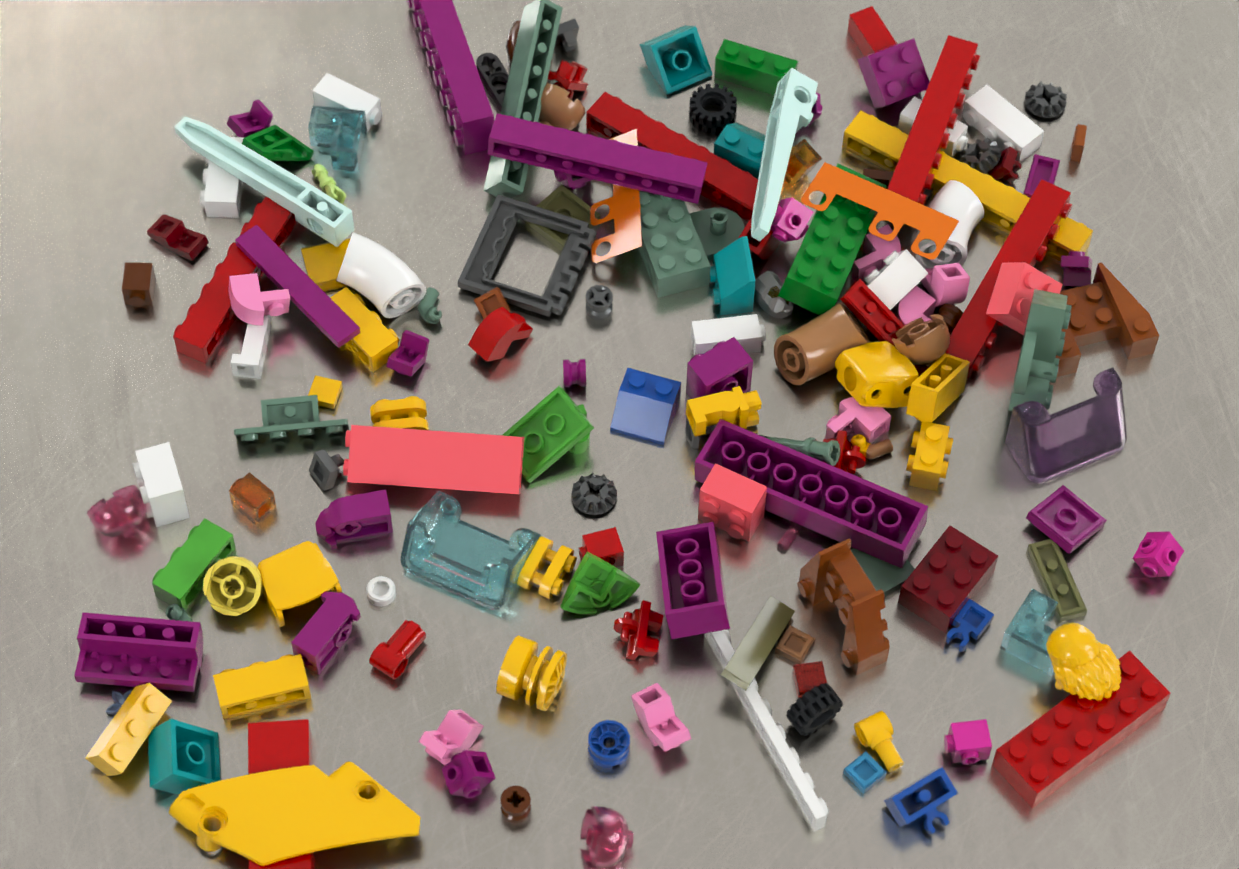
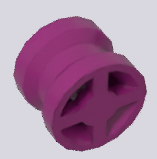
M569 359L563 360L564 387H570L572 384L586 387L585 359H579L577 362H571Z

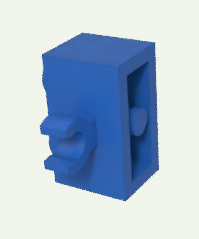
M943 767L885 799L884 802L899 827L907 825L923 815L925 818V830L929 834H933L936 832L932 825L934 818H938L943 826L949 824L946 814L938 811L936 807L957 795L958 792Z

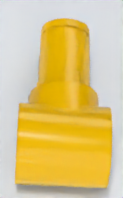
M879 711L854 724L856 735L861 744L866 748L870 746L872 751L878 753L888 772H893L903 765L904 761L892 743V735L894 733L892 724L883 711Z

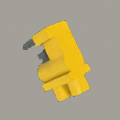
M737 386L732 388V391H723L687 400L685 433L690 446L697 449L699 447L700 435L711 434V431L715 429L720 419L744 429L759 424L757 410L761 409L762 403L757 391L743 393L741 387Z

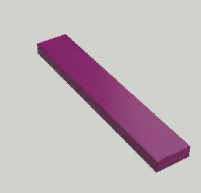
M255 225L235 239L236 245L280 290H289L290 300L338 348L360 333V327L258 225Z

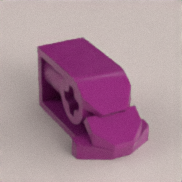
M386 489L341 497L332 501L328 508H325L318 516L315 523L317 535L331 550L337 549V542L393 533Z
M325 591L322 593L321 600L324 603L291 642L293 654H301L304 667L317 675L323 671L349 638L352 632V622H358L361 617L355 600L341 592Z

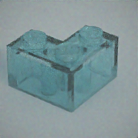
M312 106L308 125L310 145L331 148L333 170L359 172L367 134L365 111Z
M1032 588L1004 632L1000 649L1052 677L1054 669L1046 649V642L1049 635L1054 631L1049 625L1054 618L1058 602Z

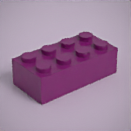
M708 522L656 532L665 615L671 639L730 629L720 551L714 523Z

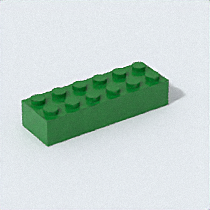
M839 163L836 166L837 168H840L853 175H856L876 185L886 188V185L876 180H873L863 174H860L852 169H849ZM823 194L819 205L826 201L825 194ZM838 194L835 195L826 210H816L778 296L818 315H822L834 307L876 211Z

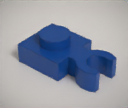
M969 599L954 618L952 625L956 628H952L948 632L946 643L949 644L953 638L961 639L962 642L959 645L958 651L963 652L968 646L969 636L978 640L992 622L994 614Z

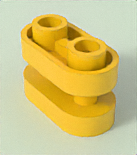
M416 396L397 400L381 399L370 407L373 426L429 430L428 421L424 419L427 416L426 402Z
M541 536L522 567L517 585L530 590L535 583L539 585L538 594L551 599L553 595L558 596L564 585V580L562 579L566 572H572L577 557L573 556V549L564 545L557 552L553 551V541ZM550 561L551 564L545 575L541 574L540 572L546 562Z

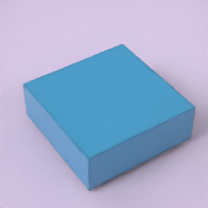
M867 751L845 767L843 774L863 794L886 777L887 773Z

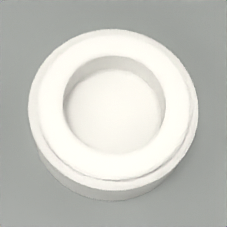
M378 576L371 579L367 584V598L371 604L383 607L394 601L396 589L394 582L390 578Z

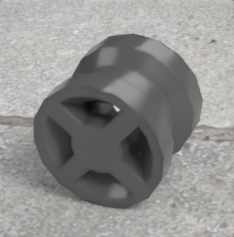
M603 285L590 287L586 292L587 314L596 320H602L611 315L613 310V293L611 290Z

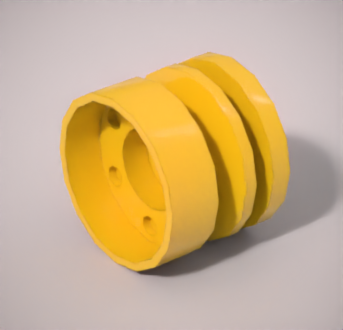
M518 635L511 643L503 660L497 679L496 693L517 701L524 690H526L525 704L533 706L536 702L537 709L546 711L561 688L565 675L567 653L557 650L553 655V648L546 646L539 657H537L538 643Z

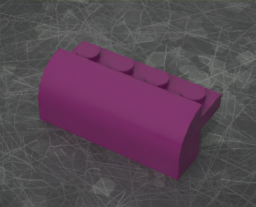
M82 612L77 634L80 653L74 675L76 682L131 687L150 683L157 689L194 692L198 672H201L203 658V632L200 622Z

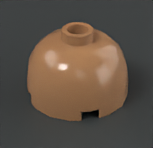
M546 83L542 92V107L538 122L572 131L586 114L585 108L577 98L574 102L567 96L570 92L557 85Z
M930 315L932 320L925 322L922 317L899 329L896 332L897 339L892 338L898 352L906 356L912 364L929 367L947 351L950 343V333L941 315Z

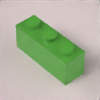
M204 518L198 526L196 525L191 529L185 543L174 550L170 561L164 569H159L154 575L152 585L155 596L169 605L177 604L179 607L187 610L203 590L204 577L208 569L220 559L229 557L236 549L233 534Z

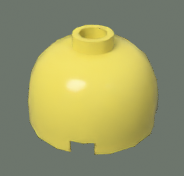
M230 556L220 559L208 569L204 577L203 592L214 610L223 615L237 616L248 612L258 603L263 592V582L259 569L252 561L244 557Z

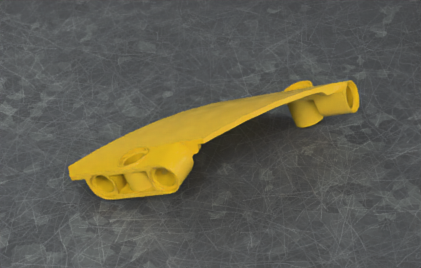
M349 761L345 762L329 776L315 765L254 773L189 788L181 792L169 809V815L188 831H192L197 835V845L204 851L212 852L224 847L261 866L335 847L391 838L419 836L420 816L357 765Z

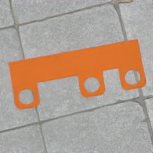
M637 129L609 140L637 146ZM613 184V197L591 206L590 221L593 226L614 219L615 227L614 234L595 240L592 243L591 251L594 263L642 247L639 190ZM601 205H608L610 208L608 215L603 219H596V209ZM605 241L610 242V251L604 256H598L596 254L598 245Z
M824 162L801 198L803 204L818 211H824L828 208L835 195L838 194L878 212L868 230L871 234L886 241H892L903 224L920 230L911 245V250L929 260H934L938 257L959 223L957 219ZM821 191L826 195V201L821 205H815L809 200L810 193ZM883 220L889 221L893 224L894 230L887 235L881 234L876 229L877 223ZM924 239L934 241L936 250L932 253L922 252L918 246L920 241Z

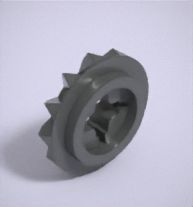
M1040 81L1036 86L1031 85L1030 89L1026 92L1025 104L1033 114L1039 117L1051 118L1058 116L1064 111L1067 104V94L1062 92L1061 87H1054L1052 82L1047 85ZM1043 94H1045L1047 98H1051L1050 104H1048V102H1046V100L1042 98Z
M988 137L983 141L977 139L974 144L967 143V149L961 151L959 161L968 164L971 168L981 173H985L997 165L1001 158V150L996 141L991 142ZM983 152L981 154L980 161H978V159L976 158L978 156V153Z
M592 472L586 477L581 475L580 479L573 484L571 497L574 505L581 512L599 515L607 512L614 506L617 499V490L613 480L610 481L604 474L599 476ZM589 487L595 491L599 490L600 499L594 494L589 496Z

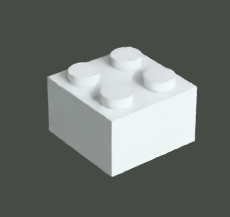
M169 442L135 451L138 462L132 464L147 518L153 517L156 527L189 519L184 491Z

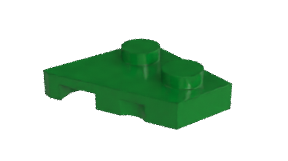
M277 125L247 136L242 141L244 146L270 161H309L314 153V150Z

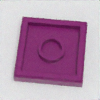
M1064 485L1030 510L1026 516L1028 521L1068 554L1072 553L1104 527L1107 521Z

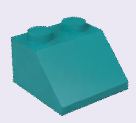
M684 25L639 44L648 70L665 94H670L713 75L696 26Z
M740 123L728 124L715 141L713 154L727 159L732 165L751 173L758 179L766 135Z
M747 236L740 237L713 256V266L710 267V283L715 282V289H712L713 304L719 305L720 315L753 312L756 281Z
M170 718L154 728L148 735L150 788L179 794L189 788L221 781L218 732Z

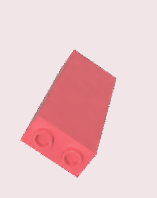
M351 425V430H347L345 436V447L350 448L349 459H344L343 476H348L347 482L521 494L525 437Z

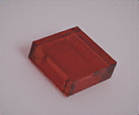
M822 661L793 665L798 696L811 691L815 686L818 687L822 683H827Z

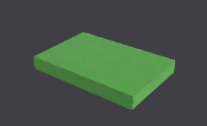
M559 385L509 428L503 436L525 437L522 475L526 481L532 483L591 432L594 427Z

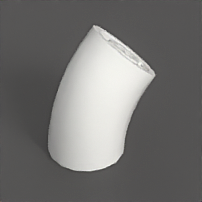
M949 180L937 192L928 207L959 220V223L936 259L929 260L915 253V259L924 269L952 263L962 265L967 258L969 238L974 228L984 217L983 205L975 193L963 183ZM924 239L918 245L919 249L924 253H932L936 250L935 242L930 239Z
M352 233L336 281L347 285L365 296L385 318L398 317L413 309L426 294V287L406 263L382 245L367 237Z

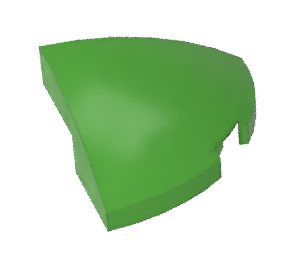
M587 551L570 581L562 600L561 608L577 614H596V608L604 607L608 604L615 608L631 597L639 588L640 583L620 569Z

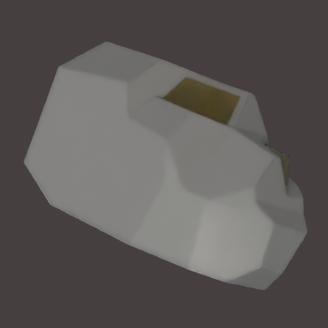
M766 271L757 277L754 292L756 303L772 317L785 318L789 316L793 311L794 303L778 296L783 285L778 275L772 271Z

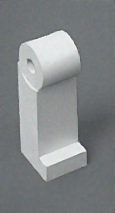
M270 315L264 316L263 325L247 324L241 354H232L231 368L234 377L261 379L272 325Z

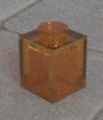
M805 139L792 147L784 178L791 187L806 177L822 159Z
M250 472L245 477L237 479L229 490L232 505L255 525L276 507L274 492Z

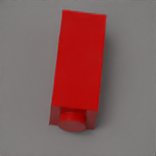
M873 6L849 15L848 32L864 56L897 44Z

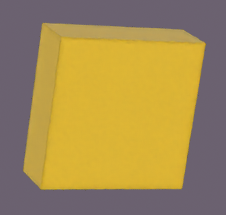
M315 375L308 396L317 395L318 406L335 409L343 387L342 381Z

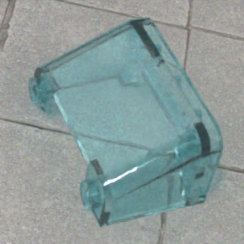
M438 490L407 524L401 553L402 567L406 572L483 607L491 610L502 608L517 585L522 567L541 534L526 528H518L512 533L510 541L460 520V503L451 495Z

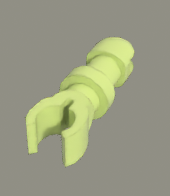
M315 164L311 173L316 180H319L321 190L343 204L346 199L344 191L336 186L335 180L328 176V171L323 165Z

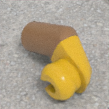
M861 434L854 435L851 438L852 446L860 447V453L867 459H875L893 451V445L889 439L871 444L866 442V438Z

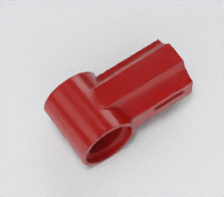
M405 620L387 643L381 642L374 649L370 656L369 664L391 679H397L407 667L409 657L425 640L426 633L414 621Z

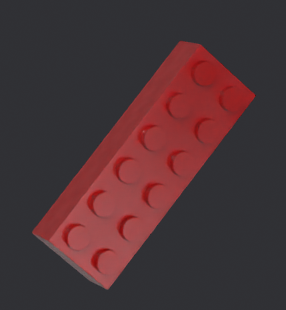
M1128 651L1118 659L1120 662L1121 683L1119 689L1112 692L1110 698L1103 697L1101 701H1097L1094 699L1088 700L1086 697L1079 698L1077 694H1070L996 749L992 765L1032 809L1165 709L1171 694L1170 691L1131 651Z

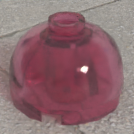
M136 485L126 486L113 492L114 497L107 501L103 498L88 510L87 515L98 532L113 538L123 535L125 539H128L140 531L138 526L144 521L147 508Z
M591 806L592 809H587L581 828L580 839H586L587 851L581 849L583 864L586 868L612 867L624 858L627 849L632 848L633 832L629 830L627 821L618 811L607 807Z

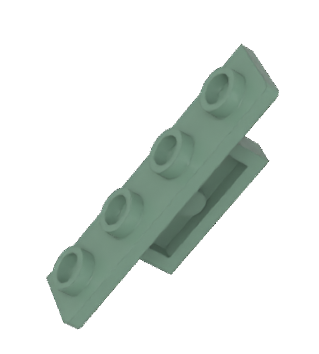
M317 395L261 400L263 427L234 429L235 437H241V441L258 440V435L269 434L270 439L287 437V432H298V436L315 435V430L326 429V433L343 432V427H349L348 419L320 421Z

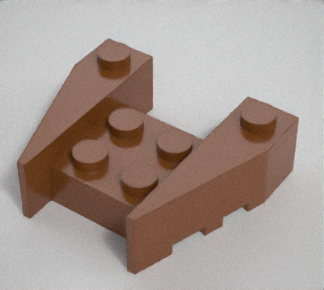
M1098 263L1093 284L1060 291V294L1068 296L1067 305H1072L1068 329L1061 330L1066 332L1062 355H1056L1055 357L1060 359L1057 377L1077 372L1081 357L1078 347L1110 339H1119L1128 360L1154 354L1159 333L1149 312L1103 263Z
M849 538L818 552L800 569L797 585L801 595L804 598L808 597L813 606L827 599L831 603L835 602L839 609L840 619L846 626L841 658L846 667H851L857 676L887 662L890 646L889 640L883 635V631L888 630L887 621L885 619L881 620L880 610L885 608L884 592L882 589L876 591L850 550L851 540Z

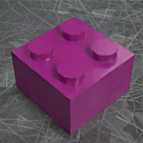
M914 38L857 59L874 108L890 105L927 90L930 81Z
M735 337L726 342L721 341L717 343L713 349L704 354L695 355L687 362V395L690 399L723 391H732V388L737 386L741 387L743 393L751 391L752 358Z

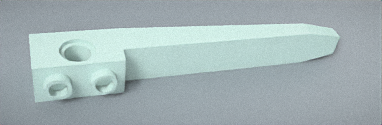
M793 68L777 84L768 119L751 219V237L758 241H761L770 231L777 210L795 134L802 126L807 127L813 117L811 110L818 97L816 94L818 83Z
M186 116L174 126L176 134L194 151L295 214V220L332 245L338 247L355 230L352 210L219 130Z

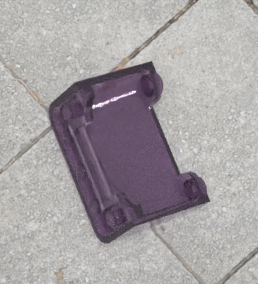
M1113 367L1100 372L1094 378L1093 388L1097 396L1050 415L1042 404L1035 401L1025 402L1013 407L1005 444L1029 480L1036 483L1046 482L1123 449L1127 440L1122 381Z

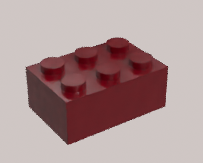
M949 525L902 584L898 603L947 634L953 626L954 618L969 599L973 600L993 575L998 555Z

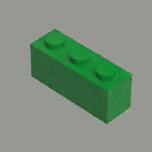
M724 39L715 57L714 78L775 95L779 80L791 68L797 70L798 61Z

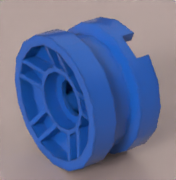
M605 720L597 723L592 727L588 735V753L591 760L603 768H613L615 765L623 764L630 752V735L627 728L614 720ZM611 742H614V746L611 748H607L604 746V744L606 745L611 744Z

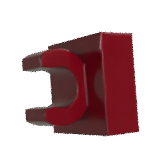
M1011 146L1001 151L999 162L994 168L989 170L988 175L995 180L1004 177L1008 182L1018 179V175L1014 173L1022 168L1021 163L1016 160L1018 151Z

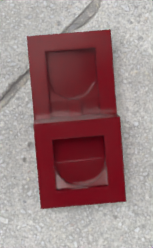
M162 214L146 231L153 240L191 261L209 244L206 235L187 229L182 220Z

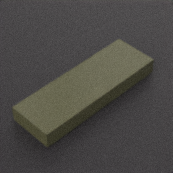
M1051 539L1028 544V553L1058 622L1086 616V606L1059 545Z

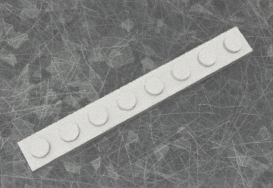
M728 630L705 633L706 640L724 670L735 652L731 645V636ZM753 679L746 691L730 681L813 831L824 828L827 814H829L827 805L821 797L817 798L813 791L814 783L807 772L803 773L800 768L799 756L793 747L789 748L786 743V734L782 725L775 723L773 720L769 702L766 698L762 699L760 697L756 679Z

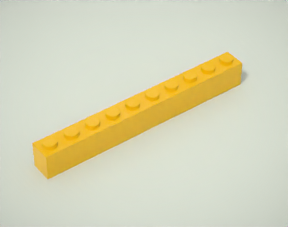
M860 110L844 131L842 148L889 172H894L908 134ZM940 150V154H943L939 169H933L932 174H935L931 187L934 188L933 195L935 196L949 180L963 183L975 193L982 203L985 211L982 221L1010 234L1030 197L1018 192L1011 186L1002 184L990 175L983 174L971 168L968 164L948 156ZM1068 217L1066 219L1061 218L1058 223L1060 229L1054 240L1049 239L1046 247H1048L1046 254L1061 261V256H1068L1069 251L1085 252L1090 245L1093 230L1083 223L1076 222Z

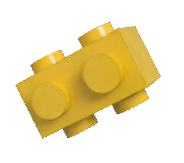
M922 422L920 432L914 431L911 447L916 448L915 455L909 454L906 471L911 472L909 486L937 491L939 479L946 478L949 462L943 461L944 454L950 455L953 438L948 437L950 426Z

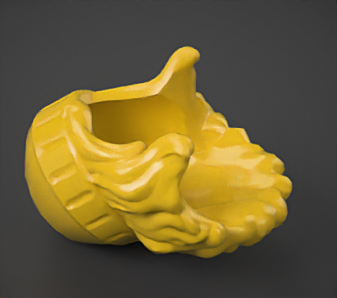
M1067 623L1057 627L1049 635L1046 649L1053 665L1056 689H1063L1071 695L1077 694L1079 698L1086 697L1088 700L1094 699L1097 701H1101L1103 697L1110 698L1112 692L1119 689L1121 683L1119 660L1110 646L1098 642L1088 628L1078 623Z

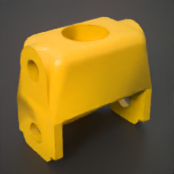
M881 341L844 350L835 361V367L838 370L837 380L859 405L882 408H898L908 405L910 391L904 393V390L911 386L918 378V372L912 362L906 356L899 353L891 343Z
M310 541L302 542L260 561L257 567L263 582V594L271 613L280 627L285 625L281 610L310 602L320 597L325 591L331 590L332 592L342 593L339 580L331 565L323 556L318 545Z

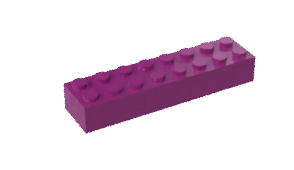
M406 0L408 8H413L414 10L412 17L415 27H420L421 29L419 32L422 47L427 46L426 58L429 67L434 66L433 78L435 85L441 86L442 90L439 93L442 105L448 106L449 110L446 113L449 125L455 126L454 138L456 145L462 146L464 155L488 150L494 114L453 1Z
M722 419L719 420L695 460L696 481L704 483L716 463L767 486L766 511L839 542L850 538L851 547L899 568H903L926 526L927 505Z

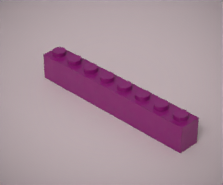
M498 113L489 136L487 155L696 204L699 202L707 168V162L677 156L668 152H660L642 146L630 145L616 140L600 138L591 134H583L565 128L553 127Z

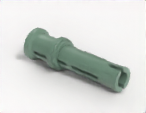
M763 436L832 466L836 465L839 460L840 445L836 440L821 442L810 437L801 441Z

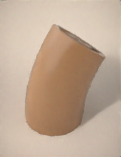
M840 302L819 317L779 337L774 345V358L780 373L788 382L793 385H802L835 368L836 358L844 350L871 342L856 318Z

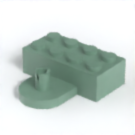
M640 191L642 247L638 249L657 298L709 285L711 267L709 261L713 260L714 254L739 238L745 228L740 216L729 209L719 207L689 213L683 200Z
M1034 289L1011 391L1009 411L1042 417L1043 410L1050 408L1054 385L1049 383L1056 382L1060 359L1055 357L1056 355H1062L1066 332L1061 330L1068 329L1072 305H1067V295Z

